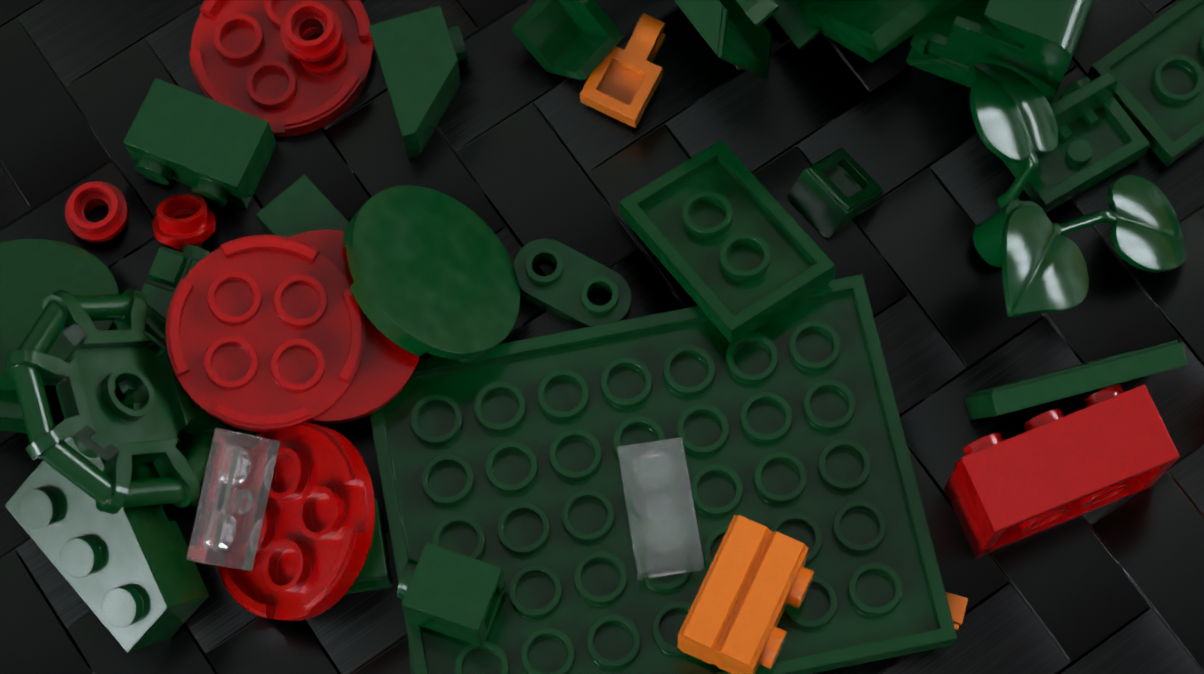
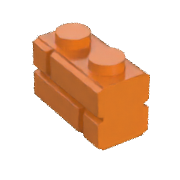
M734 515L678 633L677 648L708 664H714L719 669L730 674H755L759 664L771 669L787 635V631L777 627L787 604L799 609L814 575V571L804 567L809 547L805 543L778 531L773 532L768 527L744 516Z

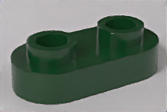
M544 238L531 241L517 253L513 267L516 271L520 294L527 301L579 329L628 319L631 311V291L627 281L616 271L553 239ZM547 260L555 264L556 270L549 276H540L533 271L534 266L540 261ZM602 289L607 291L612 298L607 304L598 306L592 304L588 296L594 290Z

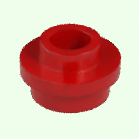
M303 1L294 5L284 16L280 26V36L285 49L290 55L301 61L316 62L329 57L337 50L342 40L343 30L339 16L331 7L317 1ZM317 27L323 31L322 35L317 39L304 40L302 38L303 32L308 28Z
M103 181L87 182L77 187L68 198L65 207V218L69 228L78 238L91 243L106 242L116 237L124 229L129 217L128 203L122 192L116 186ZM105 206L108 208V214L103 220L99 222L88 220L89 213L95 207Z
M179 194L166 198L157 206V215L152 222L155 238L165 245L180 250L184 244L201 245L216 230L214 212L207 207L206 201L202 197L194 194Z

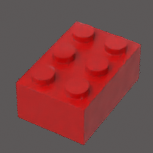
M1120 384L1109 386L1087 397L1084 400L1086 405L1084 409L1063 416L1060 408L1053 409L1027 421L1024 424L1026 432L1003 441L1000 433H993L963 448L966 456L954 464L955 469L947 481L944 490L975 558L1148 489L1159 480L1177 461L1180 455L1145 384L1126 392L1123 391Z

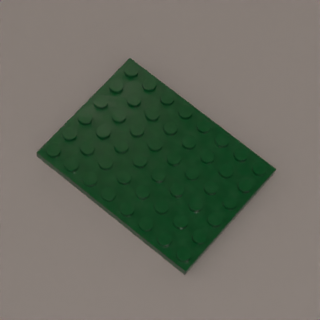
M863 274L830 281L733 344L727 340L699 306L498 344L485 356L467 363H462L459 359H447L438 356L420 359L412 376L400 393L387 405L370 414L398 583L408 560H419L425 542L502 567L506 582L505 591L483 647L408 622L404 613L414 674H730L719 669L714 664H708L682 652L677 646L678 633L734 515L744 516L768 527L773 532L778 531L805 543L809 550L804 567L814 571L812 581L799 609L787 604L777 627L787 631V635L773 667L769 669L759 664L755 674H813L955 645L957 640Z

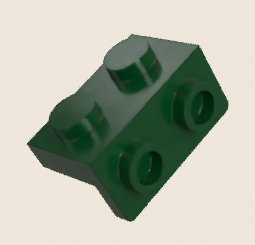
M1111 71L1093 81L1089 77H1085L1074 82L1063 91L1058 101L1050 105L1058 127V145L1055 150L1048 154H1037L1039 166L1024 188L1031 200L1037 203L1045 213L1147 154L1150 146L1149 141L1114 97L1118 80ZM1003 160L1014 177L1017 178L1023 168V160L1018 163Z

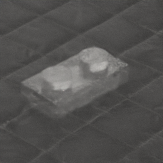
M215 428L186 559L209 565L253 570L280 441Z
M682 437L617 447L638 580L704 570V560Z

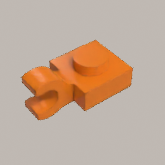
M643 13L625 49L615 46L590 74L580 93L581 103L636 128L663 77V68L651 62L657 56L666 38V34L662 33L666 23Z

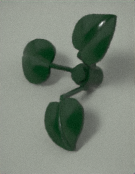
M975 63L968 68L971 75L970 108L981 140L990 151L1005 161L1018 163L1023 160V168L1009 190L997 198L1001 210L977 224L973 231V241L979 255L988 264L1002 267L1004 297L1008 317L1032 313L1063 312L1074 308L1084 300L1089 285L1086 262L1078 246L1063 235L1095 224H1112L1111 239L1114 249L1120 257L1137 269L1154 273L1166 272L1179 267L1187 259V249L1184 247L1185 237L1179 219L1163 192L1151 181L1143 177L1125 175L1110 185L1107 197L1111 210H1099L1060 224L1051 223L1044 210L1037 203L1019 201L1018 196L1039 166L1037 154H1048L1055 150L1058 145V127L1053 110L1045 96L1033 83L1011 69L990 63Z

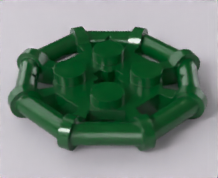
M132 288L127 289L123 294L72 295L65 290H58L46 296L42 303V313L18 349L7 354L4 368L5 374L12 378L30 442V445L25 449L32 460L38 457L93 498L96 501L97 510L111 515L118 513L121 508L169 503L183 508L196 501L200 496V483L222 444L227 443L231 439L232 426L213 418L193 401L191 404L190 397L176 378L168 355L166 344L167 319L146 303L144 293ZM114 320L118 330L97 331L92 321ZM60 333H63L74 345V348L65 360L48 355L49 350ZM154 341L165 352L158 357L146 347L149 342ZM43 384L56 387L64 416V421L56 427L54 426ZM116 384H119L123 394H132L135 403L129 408L125 407L117 399L114 392ZM180 430L191 434L194 440L185 457L175 447L180 439L176 438ZM73 437L76 447L82 454L90 458H103L106 461L104 470L99 469L66 442ZM153 462L160 476L159 478L131 480L132 464Z

